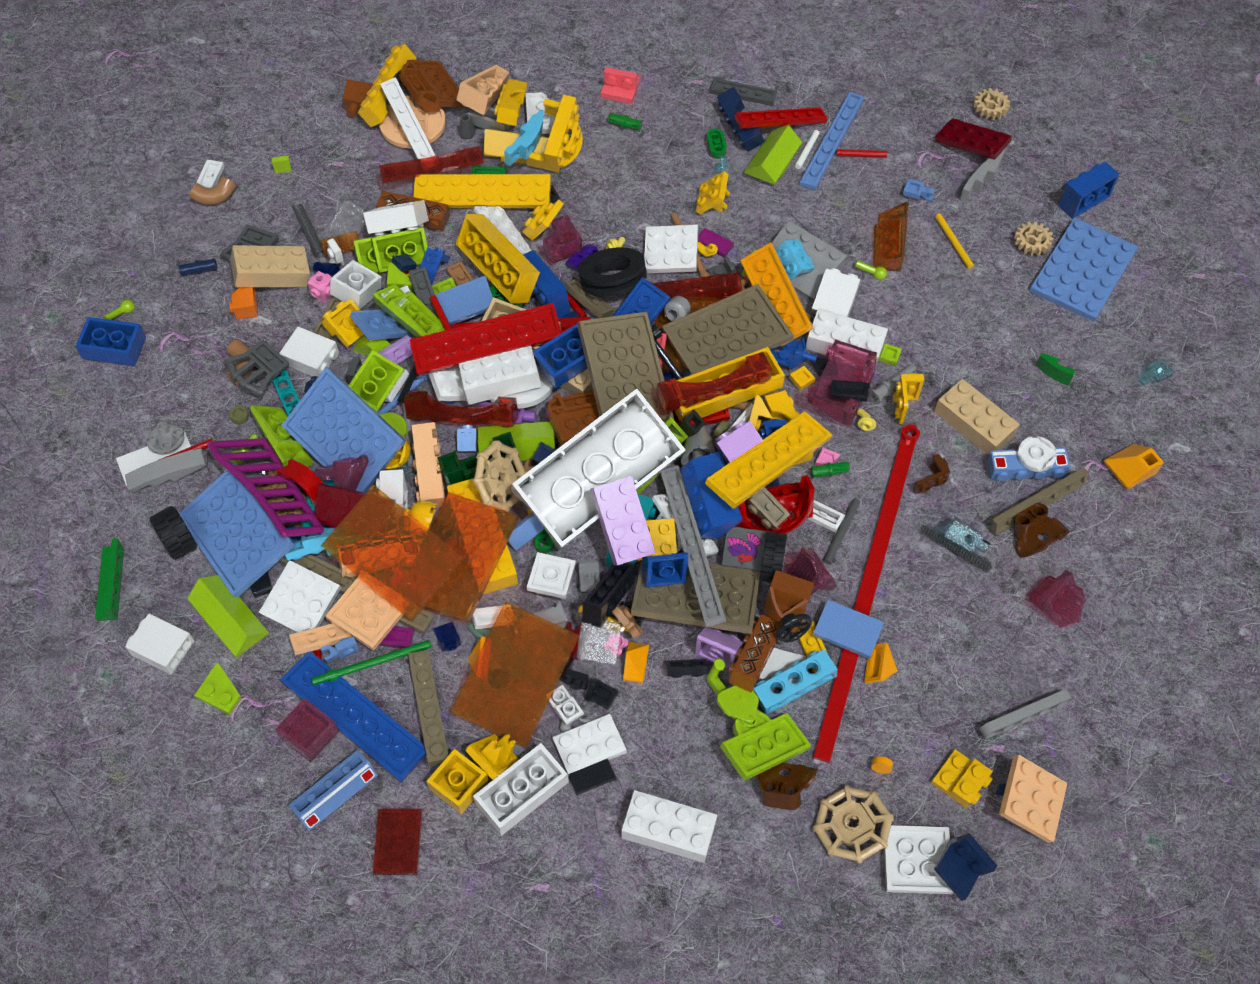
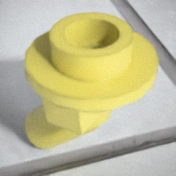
M620 237L618 241L615 238L607 240L606 249L622 247L625 238Z
M860 408L857 411V414L861 417L858 420L859 428L864 431L875 429L876 421L871 418L870 414Z

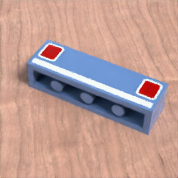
M1066 447L1055 448L1057 458L1053 466L1047 471L1035 472L1025 468L1017 457L1018 449L990 451L987 458L990 480L1004 481L1006 479L1023 480L1025 478L1042 479L1044 477L1061 478L1066 476L1070 468Z
M356 750L290 803L289 807L308 831H310L378 775L369 761L359 750Z

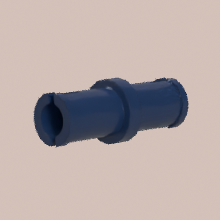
M215 258L204 261L195 260L194 263L179 266L182 276L217 270Z

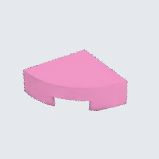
M822 448L815 465L828 464V462L834 464L838 461L840 454Z

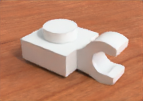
M332 238L327 241L328 249L326 250L331 258L329 264L334 270L336 269V264L340 263L343 266L344 260L341 249Z

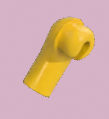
M698 242V252L704 257H710L717 253L718 248L715 244L711 243L708 246H704Z

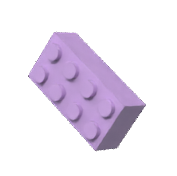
M743 420L730 428L732 430L730 434L726 431L715 438L716 443L714 446L717 451L722 453L725 463H730L763 440L750 421L745 423Z
M632 476L590 488L613 565H620L654 554L655 549Z

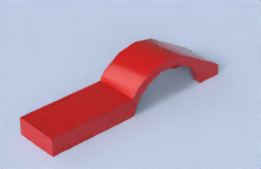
M290 459L288 461L289 464L283 469L279 468L277 473L282 478L290 479L302 487L311 499L312 504L316 506L318 485L324 484L323 481L310 468Z

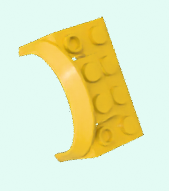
M564 94L561 102L544 99L545 113L556 118L544 151V156L532 153L526 159L527 166L559 173L560 168L567 166L578 156L583 142L582 131L578 122L580 117L578 113L579 105H577L576 97ZM569 129L572 130V134H571L570 140H569V134H568Z

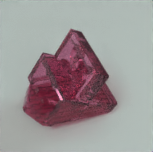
M360 455L358 458L348 457L333 461V464L315 468V476H322V480H334V486L356 491L369 463V458L367 455Z
M801 548L795 561L786 572L792 576L815 583L811 595L818 589L833 590L837 586L833 577L812 548Z
M1067 570L1057 578L1047 576L1029 595L1030 602L1044 612L1060 628L1080 621L1083 604L1086 601L1083 589L1076 586L1073 574Z

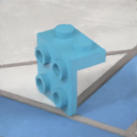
M798 239L785 240L776 248L791 281L800 273H808L815 269L811 258L807 255L802 243Z

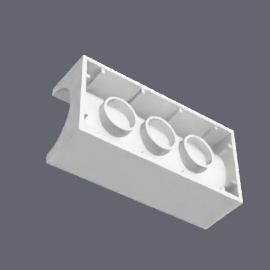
M635 389L512 484L511 491L536 516L551 537L554 546L560 551L599 520L590 488L632 476L637 491L685 452V449L638 389Z

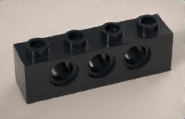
M630 562L620 565L612 564L584 600L582 622L599 628L602 627L633 585L635 564Z

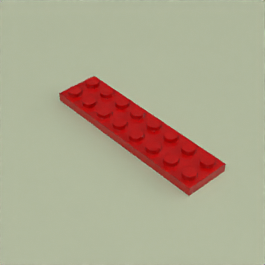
M554 303L421 336L409 341L418 376L459 366L460 363L523 347L542 345L560 335L561 330Z

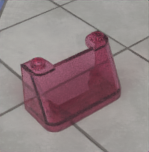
M835 339L833 345H829L826 352L828 363L817 385L808 388L806 398H808V403L842 425L850 427L862 401L851 398L849 400L830 399L832 380L871 383L875 373L877 352Z

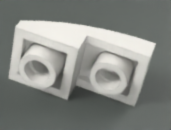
M563 685L545 695L548 703L565 724L584 714L575 699L569 695Z

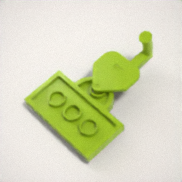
M722 659L714 661L707 675L708 684L717 695V703L726 715L733 717L735 720L733 724L735 737L723 742L720 748L744 781L810 749L812 745L788 713L771 720L766 714L757 710L759 698L754 691L751 693L737 686L726 689L718 678L719 672L725 668V662Z

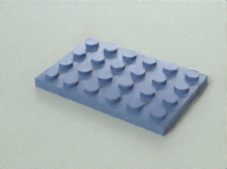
M1074 217L1029 292L1095 322L1137 251L1138 246Z
M328 367L323 370L281 425L346 489L363 493L369 490L380 476V471L387 467L406 442L391 425Z
M228 470L179 513L195 542L233 597H239L296 545L291 537L280 536L273 522L255 497Z

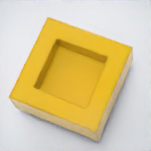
M805 366L789 375V379L800 391L815 382V377Z

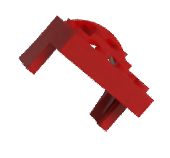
M801 476V482L766 488L788 512L789 510L792 511L794 519L790 514L772 531L762 525L761 519L748 510V505L744 501L738 506L742 521L736 527L787 534L797 529L807 518L813 517L815 487L809 476Z

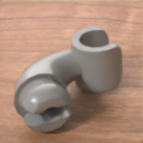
M582 710L584 714L568 724L561 720V731L571 730V726L577 720L582 725L588 723L589 721L583 720L582 717L591 716L590 712Z

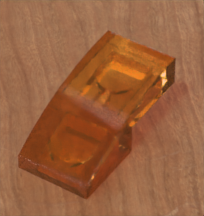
M357 231L320 241L325 257H329L326 250L328 249V240L333 238L341 252L344 253L354 250L353 241L359 240Z

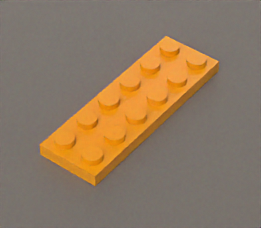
M771 242L740 260L752 286L759 284L794 335L793 340L814 329Z

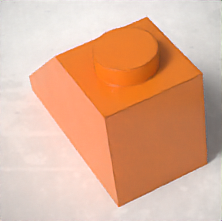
M239 287L231 295L232 302H229L230 312L234 313L236 320L257 317L256 288Z

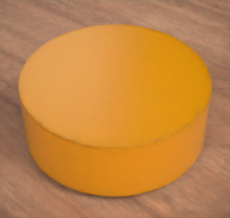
M878 756L872 759L871 769L877 773L888 774L892 772L893 762L887 757Z

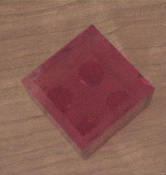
M305 698L275 729L281 740L310 763L339 733L336 723Z

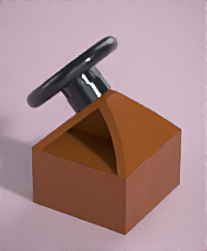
M776 570L762 613L781 623L776 632L777 641L780 643H790L802 637L812 625V618L804 613L815 583Z

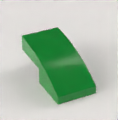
M1041 353L1036 366L1050 378L1069 386L1075 370L1057 364L1059 358Z

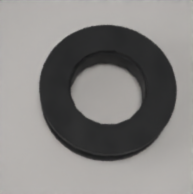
M616 247L600 250L586 257L578 266V274L581 287L585 292L595 296H616L632 291L642 277L646 279L647 269L645 258L641 252L632 248ZM611 269H625L619 273L611 275L600 274Z

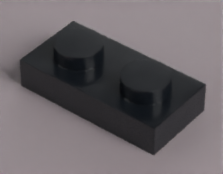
M706 659L666 661L667 676L673 678H680L683 675L700 677L703 674H708V664Z

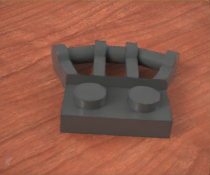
M246 225L237 240L220 253V257L231 264L232 245L275 246L279 240L278 235Z
M264 340L260 341L246 353L229 357L223 362L225 367L229 369L231 379L234 382L237 381L243 390L256 393L261 398L264 396L271 380H274L276 376L289 367V362ZM249 360V362H247L241 368H239L238 370L236 369V363ZM256 366L258 370L245 379L242 376ZM264 374L266 375L260 387L252 384Z

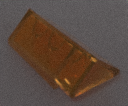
M908 202L878 214V224L874 225L873 267H884L887 271H901L905 254Z

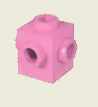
M318 271L308 282L311 296L323 303H326L333 296L330 294V280L332 277L329 274Z

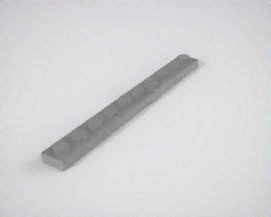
M679 465L661 471V475L683 550L688 553V567L705 625L710 627L726 622Z

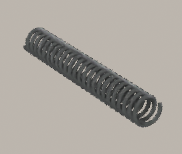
M294 204L293 210L315 256L323 257L324 255L322 254L325 250L303 205L297 204L295 206Z
M929 524L924 530H921V533H924V535L929 536L932 540L934 539L940 545L945 546V548L948 547V550L951 549V551L956 552V554H959L962 558L964 557L967 561L970 560V563L972 562L975 566L978 565V568L980 567L983 571L986 570V573L991 570L992 566H990L991 562L989 560H983V557L978 556V554L974 556L975 552L971 555L972 550L970 552V549L966 551L967 547L964 548V545L961 547V544L958 546L959 542H953V539L950 541L951 537H945V534L942 536V532L939 535L940 531L937 532V529L934 531L935 528L931 530L932 526L928 529Z

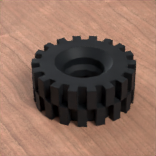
M767 531L760 573L761 581L772 582L776 570L782 572L787 534Z

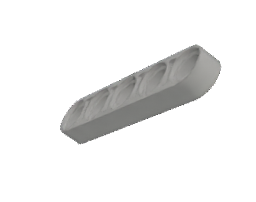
M1067 689L992 720L980 727L979 730L985 739L991 738L1071 702L1073 697Z

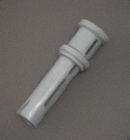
M909 364L891 379L882 381L877 388L869 391V399L874 404H880L883 398L893 394L896 382H899L901 374L917 373L915 371L916 368Z

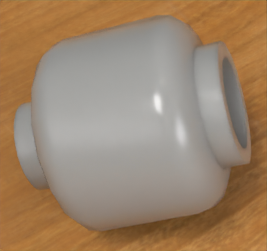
M674 296L664 308V313L670 321L684 317L691 311L689 301L683 296Z

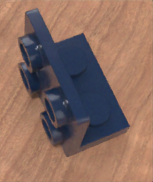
M968 833L950 840L934 870L958 898L964 901L967 899L978 877L994 872L998 865Z

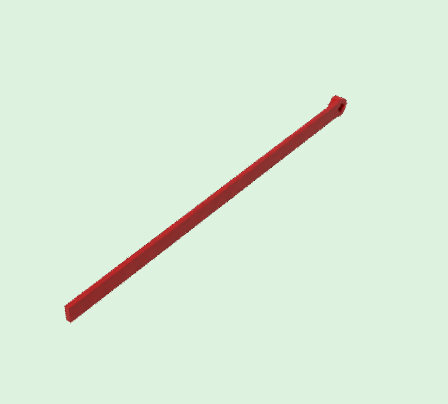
M914 424L904 426L900 433L899 448L854 608L855 611L867 616L870 615L915 443L920 436V431ZM844 648L813 759L830 763L858 659V654Z

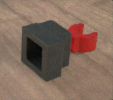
M693 409L681 421H678L677 424L690 437L697 434L706 422Z

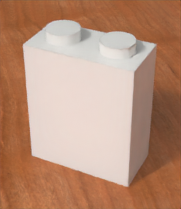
M835 268L826 269L812 306V313L816 314L817 310L821 309L849 317L860 286L858 276L848 273V275L842 274L840 270Z
M297 327L279 354L289 362V367L310 376L318 377L326 367L329 368L333 360H336L339 351L335 341Z
M148 614L140 622L134 635L129 637L125 647L130 655L171 675L194 643V640L190 633Z

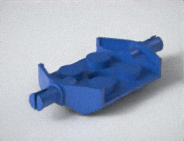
M804 337L801 338V342L793 340L784 346L780 345L770 350L777 363L790 368L796 367L800 362H804L805 359L815 363L818 356L806 351Z

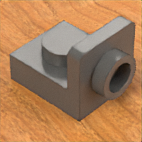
M728 256L724 257L723 264L707 269L714 286L733 280L734 272L736 271L735 264L729 260Z
M353 357L346 373L348 385L362 366L360 358Z

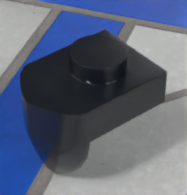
M572 658L563 667L559 679L573 689L586 690L589 684V675L572 670L575 658Z

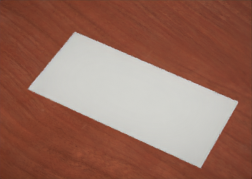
M184 432L182 444L171 452L156 453L147 446L116 458L126 486L125 474L191 446Z

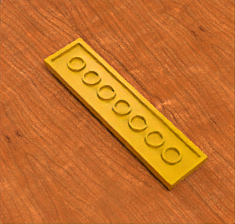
M415 175L413 197L448 204L449 208H474L475 206L535 208L537 205L542 206L545 202L550 204L551 175Z
M804 411L708 477L705 484L734 509L828 442L833 434Z

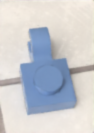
M908 179L903 196L918 200L922 196L926 201L932 202L935 189L924 187L925 183Z
M354 636L341 639L337 644H334L335 647L326 645L321 648L322 654L330 652L329 656L324 657L326 663H330L338 657L342 659L359 652Z

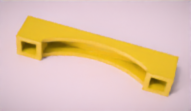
M405 43L399 46L395 45L390 50L389 57L385 59L384 66L379 70L378 77L373 81L372 88L367 92V97L361 103L358 113L370 127L382 123L388 113L386 110V96L380 84L392 79L398 71L400 73L407 60L417 59Z

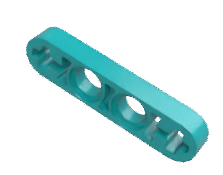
M284 370L280 373V377L276 376L272 381L287 416H289L293 411L292 408L296 407L300 400L287 371ZM282 382L288 383V386L285 388L279 387ZM288 396L295 397L291 402L285 401Z

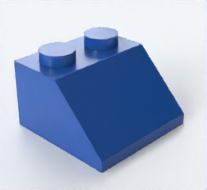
M679 552L643 557L642 574L646 588L686 583L688 553Z

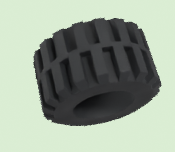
M169 506L150 517V523L171 558L176 560L197 548L192 534L175 507Z

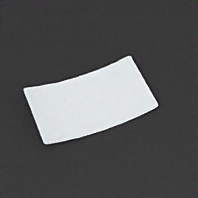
M774 648L759 678L768 681L778 671H786L791 668L790 666L796 661L800 660L802 662L806 660V656ZM791 678L789 681L796 684L799 682V679Z

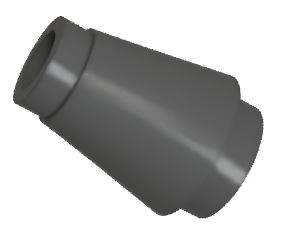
M463 114L460 117L459 134L464 139H471L475 134L474 125L468 114Z

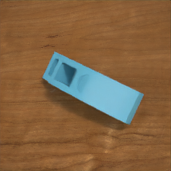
M543 110L534 114L526 124L524 123L521 126L520 136L511 146L505 149L504 163L508 166H511L519 157L526 160L537 147L543 130Z
M324 528V532L321 534L301 536V540L296 541V545L285 556L287 561L291 559L298 560L305 555L318 554L325 549L328 556L337 555L338 547L365 543L366 534L340 528Z

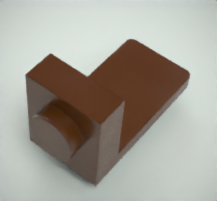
M940 454L932 456L929 464L934 475L916 482L913 489L914 494L925 493L936 485L941 486L948 481L951 471L947 461L942 459Z

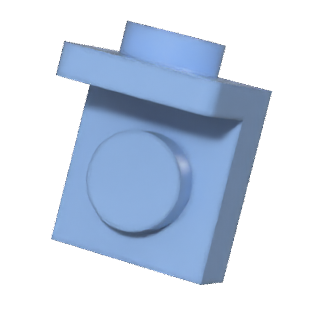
M463 425L462 429H457L458 452H477V429H473L472 425Z

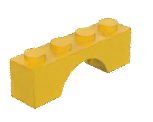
M508 78L507 84H503L500 98H498V103L495 107L494 115H497L496 122L513 126L517 125L520 106L524 103L528 82Z
M786 390L765 396V406L773 419H786L788 423L800 415L798 411H795L793 399L791 396H788ZM814 452L809 454L807 457H805L797 464L811 461Z

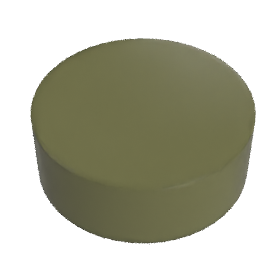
M235 406L230 410L229 417L234 424L241 425L248 421L249 413L244 406Z
M723 420L714 431L713 436L717 438L730 428V424Z

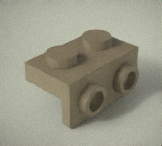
M765 487L745 502L748 505V510L761 519V523L765 528L772 531L790 515Z

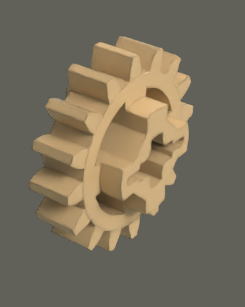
M989 88V91L983 89L982 92H978L977 96H975L973 105L976 108L975 112H980V116L985 115L986 119L989 117L992 120L995 117L1001 119L1002 115L1006 116L1010 108L1008 95L1004 96V92L999 93L998 89H995V91H992L991 88Z
M1036 221L1034 224L1027 222V225L1022 223L1021 227L1017 228L1014 236L1016 240L1015 245H1019L1018 250L1024 249V254L1030 252L1031 256L1034 253L1040 256L1041 252L1045 254L1047 250H1050L1054 239L1052 238L1053 233L1048 232V227L1043 228L1044 224L1037 225Z

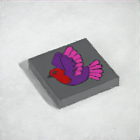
M733 527L726 533L722 565L761 571L767 532Z

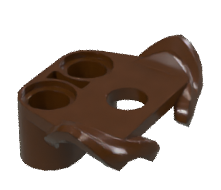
M1033 504L1015 516L1014 534L1018 539L1016 551L1019 557L1024 558L1042 552L1055 541H1061L1070 532L1058 519L1047 517L1048 508L1044 504ZM1041 534H1045L1049 537V539L1046 541H1042L1038 538V536Z
M780 763L756 775L755 777L760 785L762 803L768 807L786 810L799 808L801 805L800 793L804 788L807 789L813 783L818 769L802 764ZM784 769L791 771V773L786 776L779 774V772Z

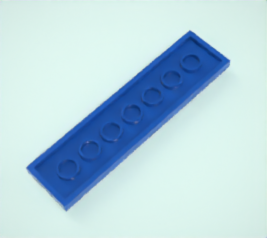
M311 651L307 652L280 679L281 683L402 783L426 757L424 744L342 677L333 682L327 681L313 686L311 678L324 674L331 668Z

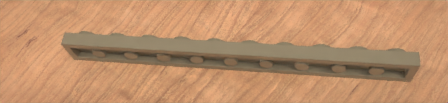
M311 554L305 555L298 560H290L340 585L342 588L339 593L344 594L357 579V577H342L339 568ZM284 555L278 562L286 566L289 560L287 561ZM411 605L398 622L414 628V630L425 635L435 617L433 614Z

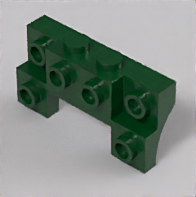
M511 432L492 438L493 441L499 440L504 445L516 448ZM456 451L437 457L447 485L475 478L477 454L459 460ZM500 451L501 457L505 458L506 453ZM512 461V462H511V463H512V466H513L515 472H517V470H516V468H515V466H514V463H513V461Z

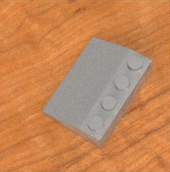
M789 221L778 233L772 244L776 249L785 240L798 239L802 243L815 269L808 273H800L791 282L796 291L815 301L825 270L835 268L842 272L845 269L847 255Z

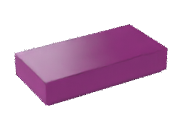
M706 228L698 235V242L704 246H708L711 243L715 244L718 248L716 254L722 257H726L734 247V242Z
M394 626L378 646L394 648L411 646L414 628Z

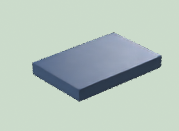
M486 276L435 294L450 325L485 313L493 299Z
M383 309L351 312L350 317L368 340L412 336L408 330Z
M827 600L813 636L870 659L884 622Z

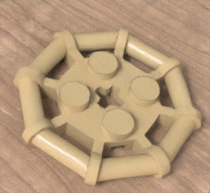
M499 440L493 441L488 448L477 454L475 478L472 480L482 498V504L485 507L499 510L504 514L508 513L509 509L518 501H522L512 493L511 487L527 471H525L519 458V451L515 447L511 448L502 444ZM500 451L506 453L505 458L501 457ZM512 461H513V463H514V466H515L517 472H515V470H514V468H513V466H512V463H511ZM510 494L512 497L506 501V496ZM494 495L497 497L498 502L493 499Z
M845 785V788L820 800V808L816 823L813 826V832L818 835L829 856H837L862 863L864 859L888 847L887 841L894 816L889 813L879 798V793ZM851 796L866 799L865 803H856L854 800H851ZM847 797V801H845L844 803L838 805L837 807L833 805L834 803ZM871 804H874L880 813L879 816L873 814L869 808ZM830 810L833 812L832 820L830 823H825L827 811ZM849 820H858L857 827H849ZM882 822L880 837L874 834L876 823ZM826 830H832L837 839L834 843H832L825 832ZM871 839L876 842L860 851L859 845ZM842 843L847 846H855L856 852L841 849L839 846Z

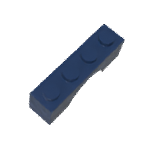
M735 87L717 96L719 101L717 106L721 113L725 112L724 118L727 124H732L730 128L734 136H739L737 140L741 148L745 147L747 152L763 144L765 140L758 127L741 129L734 118L736 112H741L745 108Z

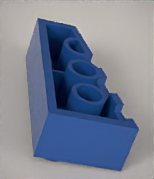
M534 250L523 254L540 272L532 292L539 304L543 306L554 303L557 318L569 314L571 311L565 285Z

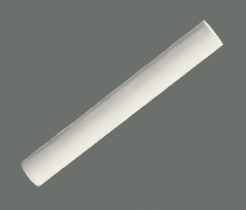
M813 131L795 164L796 169H801L820 134L819 131Z

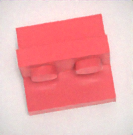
M606 67L601 98L632 104L641 81V76H637V73Z

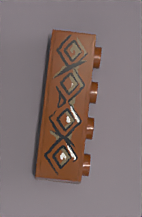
M382 191L376 208L424 199ZM424 200L429 221L423 223L424 226L421 227L444 231L450 217L448 204Z
M761 614L758 621L754 620L752 634L746 635L743 642L744 648H739L735 658L737 662H732L728 674H731L730 684L752 693L777 643L776 632L781 626L780 622Z

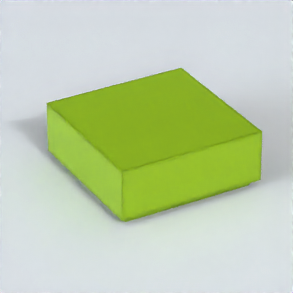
M289 155L272 157L275 173L292 171Z
M884 344L879 361L896 366L902 349Z

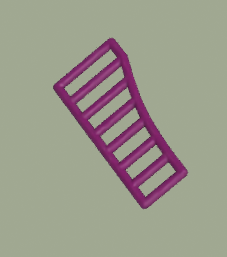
M266 438L208 442L207 447L215 460L237 478L255 497L281 537L321 534L324 532L323 526L294 481L284 479L280 475L247 478L243 474L245 472L273 471L284 468ZM263 446L265 450L220 453L219 448ZM270 458L273 463L233 465L229 461ZM286 483L288 488L258 490L255 485ZM294 495L296 501L269 503L265 498ZM302 508L304 513L278 516L274 510ZM310 521L312 527L286 529L283 523Z

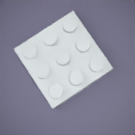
M698 225L646 227L644 258L647 273L697 271Z
M289 560L259 613L297 633L320 626L342 587Z
M891 825L887 841L888 847L884 849L886 892L953 894L951 888L934 870L950 842L949 827Z

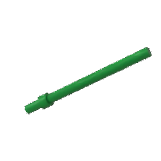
M430 640L337 670L333 668L327 670L324 674L312 677L311 681L313 686L327 681L333 682L338 680L339 677L407 656L408 653L431 648Z

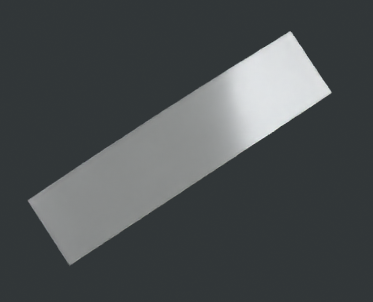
M1005 149L995 160L989 158L974 172L963 188L961 201L967 202L972 191L979 193L984 182L992 183L1003 161Z
M200 448L142 466L125 474L128 490L134 493L148 485L154 488L169 479L175 482L206 466L207 463L203 450Z

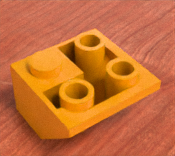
M1132 444L1103 461L1127 490L1156 475L1164 463L1152 448Z

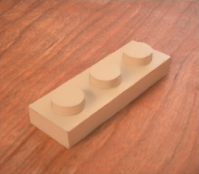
M332 623L290 634L289 640L294 654L299 655L321 649L326 645L333 646L341 639L351 638L352 636Z

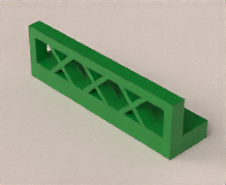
M112 538L111 546L102 547L95 614L97 621L118 620L124 560V547L118 538Z

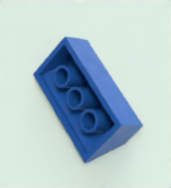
M719 451L692 459L680 469L701 538L719 539L742 521L739 507L737 506L733 509L705 484L708 477L725 466L722 453Z

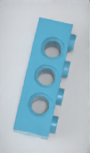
M825 649L820 652L815 651L811 653L808 659L802 662L800 660L796 661L788 670H780L773 675V678L768 681L762 680L755 685L753 691L758 696V703L766 715L837 677L838 669ZM809 668H814L817 670V672L815 674H810L807 672V670ZM791 678H797L799 679V682L793 684L789 680ZM775 687H778L782 691L778 694H775L771 690Z

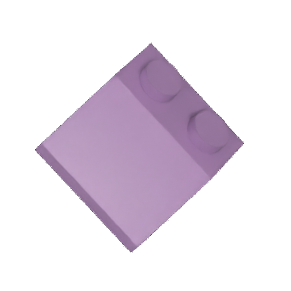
M705 627L697 637L695 655L713 663L716 659H722L725 662V668L729 669L732 662H737L735 658L739 648L743 647V642L735 636L723 634L719 629Z

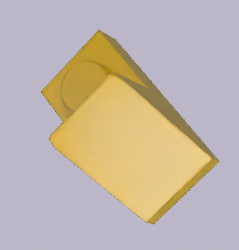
M756 395L749 421L756 431H759L762 421L759 420V416L769 419L773 418L761 397Z

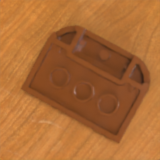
M407 60L406 64L403 65L399 78L414 100L421 106L422 111L429 113L430 111L438 112L439 107H465L456 100L459 87L440 61Z
M594 391L561 397L560 393L553 395V399L549 401L545 417L546 420H550L561 446L600 417Z

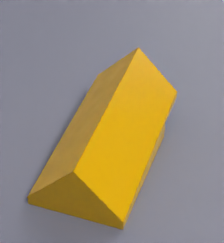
M490 128L485 129L484 156L501 157V162H504L505 149L516 141L520 133ZM541 136L537 147L532 153L544 156L549 137ZM519 157L514 163H526V160Z

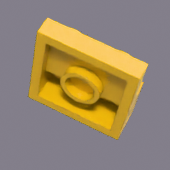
M558 199L554 204L552 202L550 204L545 202L542 206L537 205L532 211V214H534L532 218L529 217L525 221L522 233L533 241L550 225L564 203Z
M352 299L347 302L341 301L335 307V311L329 310L322 316L324 320L321 322L332 336L336 335L347 348L364 335L350 317L352 311H361Z
M955 749L931 784L967 809L971 803L975 805L981 797L980 789L982 787L986 789L993 780L990 777L993 771L978 760L974 759L972 761Z

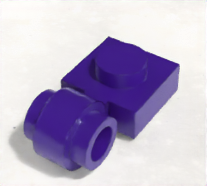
M587 244L582 248V252L577 251L565 263L568 268L578 271L579 264L586 257L599 250L596 246Z

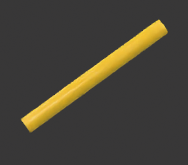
M940 213L935 216L936 220L968 269L972 268L974 264L943 216Z

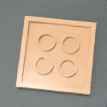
M363 571L325 617L328 621L352 637L354 636L355 639L374 651L412 604L411 601Z
M1021 755L1013 756L999 815L1047 843L1054 842L1067 783Z

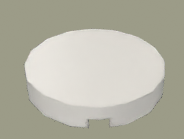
M1039 436L1037 438L1028 437L1024 439L1017 452L1019 462L1025 468L1035 472L1050 469L1057 455L1055 446L1049 440Z

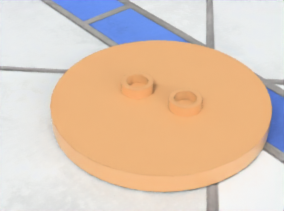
M412 95L405 96L429 144L433 143L441 136L445 129L446 119L442 107H439L438 112L430 111L426 113L421 110V106L414 100ZM387 104L386 110L388 113L383 122L379 124L381 134L389 143L397 147L412 149L390 104Z

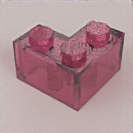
M568 215L552 220L553 235L543 238V251L550 264L567 259L577 251L582 252V238Z

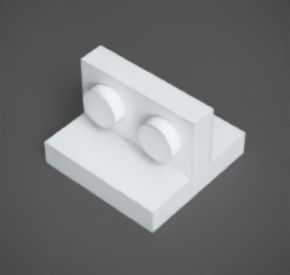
M537 552L528 581L527 591L566 599L567 594H571L572 577L576 561Z

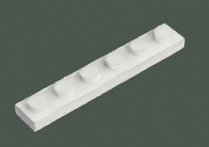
M396 77L381 83V88L424 173L440 166Z

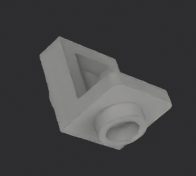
M597 560L579 562L581 592H591L600 581L599 563Z

